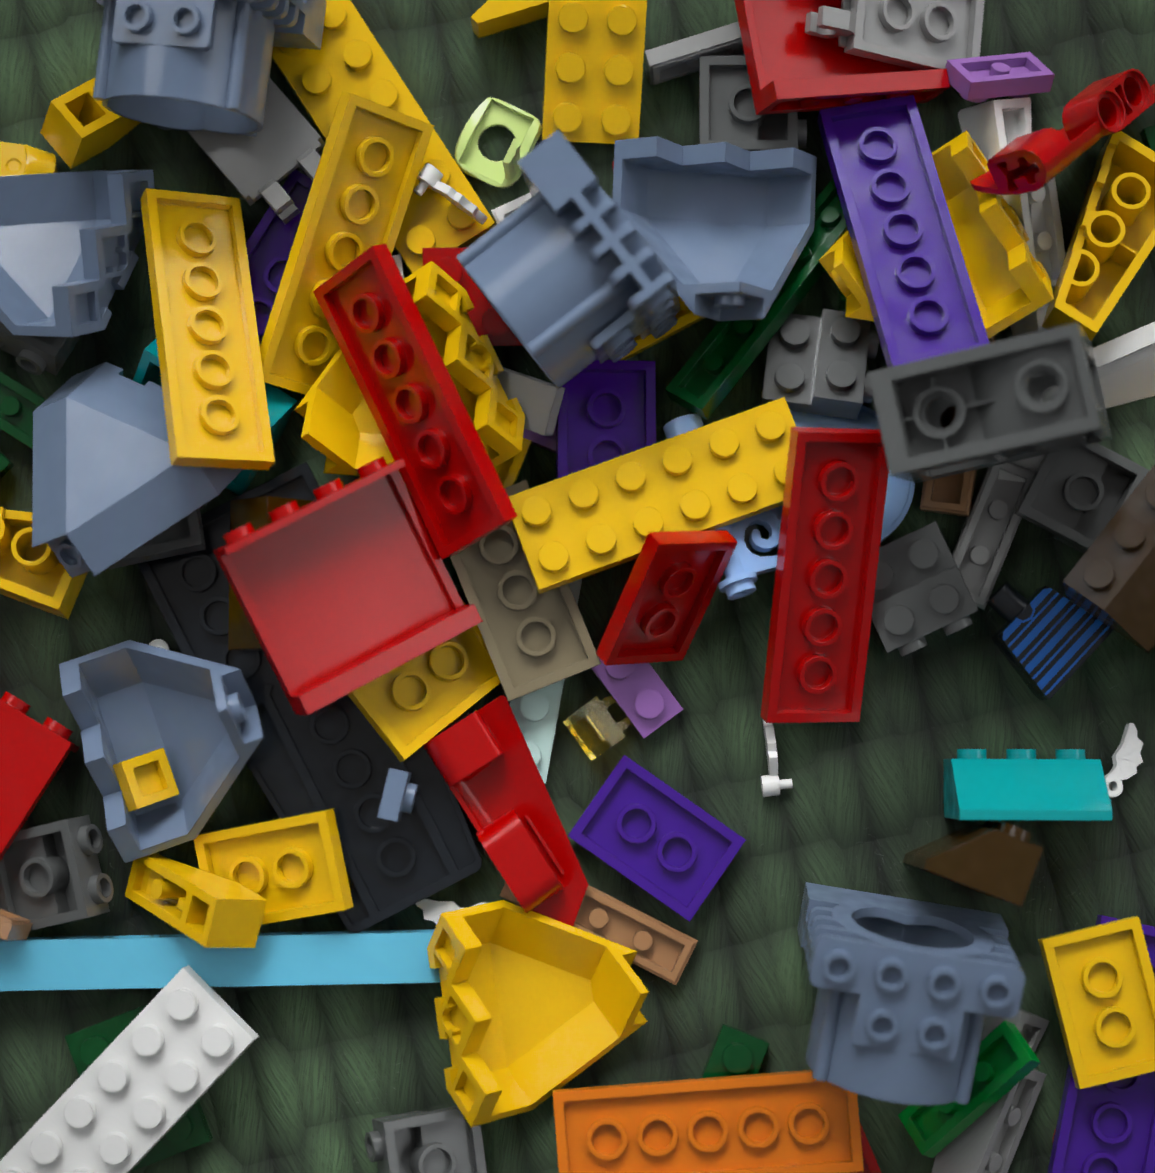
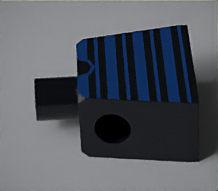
M1006 581L986 602L1007 621L992 637L994 643L1040 701L1051 699L1113 632L1102 621L1047 586L1038 588L1026 599Z

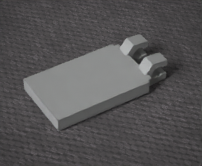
M842 0L841 9L823 5L818 8V13L812 11L807 13L805 33L824 39L838 38V47L844 48L843 53L914 70L945 69L947 60L980 57L985 0Z
M270 77L264 126L260 132H257L256 137L223 134L206 130L187 131L250 206L262 197L284 224H287L300 213L291 197L279 183L299 166L313 182L321 158L317 152L325 146L322 137Z

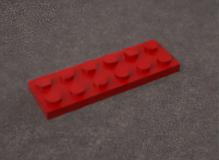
M387 244L371 246L315 289L313 293L394 461L403 459L406 466L398 470L443 560L458 554L516 519L518 515Z
M791 427L760 716L766 723L860 722L889 467L880 429Z

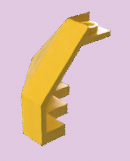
M966 130L932 152V157L989 339L1049 303L1054 298L1051 280L1043 264L1040 261L1037 262L1031 254L1026 243L1030 239L1014 208L1008 205L1002 195L982 193L972 188L970 181L988 172L989 169L987 166L988 160ZM847 230L818 261L846 297L845 317L874 321L849 231Z
M430 261L404 278V282L493 466L496 467L522 452L525 414L517 398L508 400L497 376L504 369L488 335H481L479 337L467 313L474 309V306L466 289L433 261ZM339 349L294 411L305 418L301 438L308 442L315 450L320 451L326 456L323 473L359 476L356 469L382 456H384L387 464L394 462V459L341 349Z
M505 900L441 913L428 944L427 952L429 966L431 969H439L442 997L434 998L439 1039H448L452 1067L444 1069L446 1089L470 1127L535 1109L553 1095V1090L561 1089L648 1022L640 1009L649 991L631 968L638 951L537 912L529 911L526 913L521 906Z

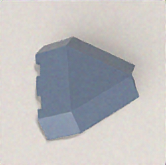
M658 136L615 140L613 201L626 219L635 227L645 244L654 251L664 271H669L676 280L678 295L695 315L717 321L764 319L814 231L817 157L794 147L748 151L728 142L682 146Z
M88 170L0 176V321L13 335L76 337L105 330L112 316L111 311L107 307L115 290H124L139 259L134 250L141 236L144 235L140 198L146 188L155 189L153 170Z
M104 362L72 376L33 411L32 548L47 542L71 578L89 571L96 576L218 496L243 469L171 466L162 386L151 381L145 385L124 377L123 369Z
M127 640L60 663L62 696L81 730L85 765L103 796L107 832L124 863L196 839L263 738L257 704L241 669L132 640ZM164 748L179 795L128 812L113 765Z

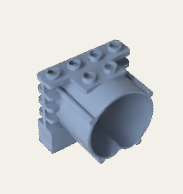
M96 0L104 7L93 99L102 101V105L107 110L117 115L154 125L163 130H206L223 134L256 137L257 132H260L264 126L273 47L321 50L327 2L325 0Z
M557 130L517 162L532 197L457 255L456 258L545 375L559 389L596 359L600 363H603L608 358L614 363L622 359L637 346L634 340L636 336L639 335L641 339L646 338L650 334L655 339L661 337L677 324L678 319L675 315L681 308L676 280L669 271H664L654 251L645 244L632 223L619 210L617 204L599 186L596 176L562 133Z
M806 882L797 931L800 947H804L809 979L814 986L818 987L806 1051V1062L813 1070L812 1077L819 1081H829L834 1085L860 1095L894 1103L940 1105L955 1101L960 1104H968L985 1015L1002 1018L1015 1017L1020 1008L1025 983L1024 972L1020 968V964L1009 943V931L1001 914Z

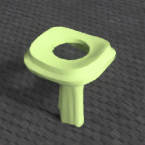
M487 98L474 111L464 126L456 144L455 162L462 172L484 183L498 188H508L520 178L522 173L517 162L534 149L541 135V123L533 115L496 98ZM490 127H505L515 137L503 161L488 160L481 154L478 148L480 135Z

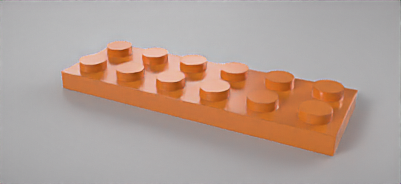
M813 1070L553 1090L559 1173L864 1171L857 1093L843 1089L829 1081L814 1079L812 1077Z

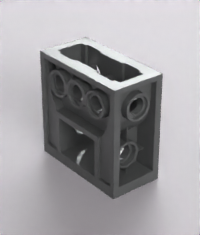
M1079 323L868 372L890 475L908 481L921 483L1113 439L1092 343ZM1058 386L1056 395L1051 400L1042 402L1044 393L1049 388ZM955 407L956 417L954 422L950 426L943 428V414L948 409Z

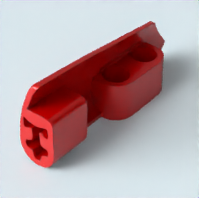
M1133 68L1092 82L1064 106L1062 112L1064 128L1060 130L1045 128L1017 137L988 160L987 166L989 171L971 180L972 188L982 193L997 195H1017L1039 190L1102 137L1121 131L1154 104L1155 84L1150 86L1145 76L1139 70Z
M500 695L478 711L473 712L425 743L423 747L476 828V835L524 911L526 913L534 911L574 926L589 884L509 702L504 695Z

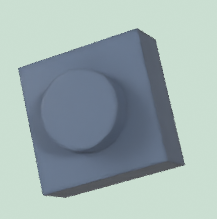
M389 768L378 818L398 822L401 820L402 812L411 814L418 789L417 784L410 783L412 772Z

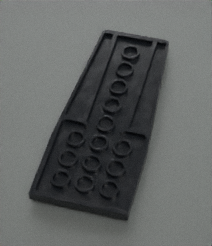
M304 462L231 500L272 496L314 501L316 498L312 491L320 486L309 464ZM230 500L201 515L206 550L138 563L182 654L241 669L257 704L263 733L262 740L246 764L279 818L334 808L354 906L337 913L349 931L354 933L361 932L472 875L481 868L482 857L461 805L423 746L407 759L400 762L347 694L309 715H295L264 651L228 650L229 582L213 551L227 544L223 535L230 532ZM389 768L412 772L410 783L418 785L411 814L402 812L401 820L398 822L377 817Z

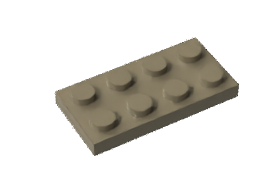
M524 480L504 489L507 495L511 496L530 488L527 481ZM512 521L450 557L468 603L475 605L483 621L477 625L508 702L601 664L569 584L539 594Z

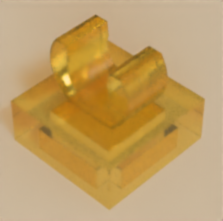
M596 696L563 721L591 761L626 737L623 731L631 723L628 717L618 723L611 717L607 708L616 701L613 696L605 697L601 701Z

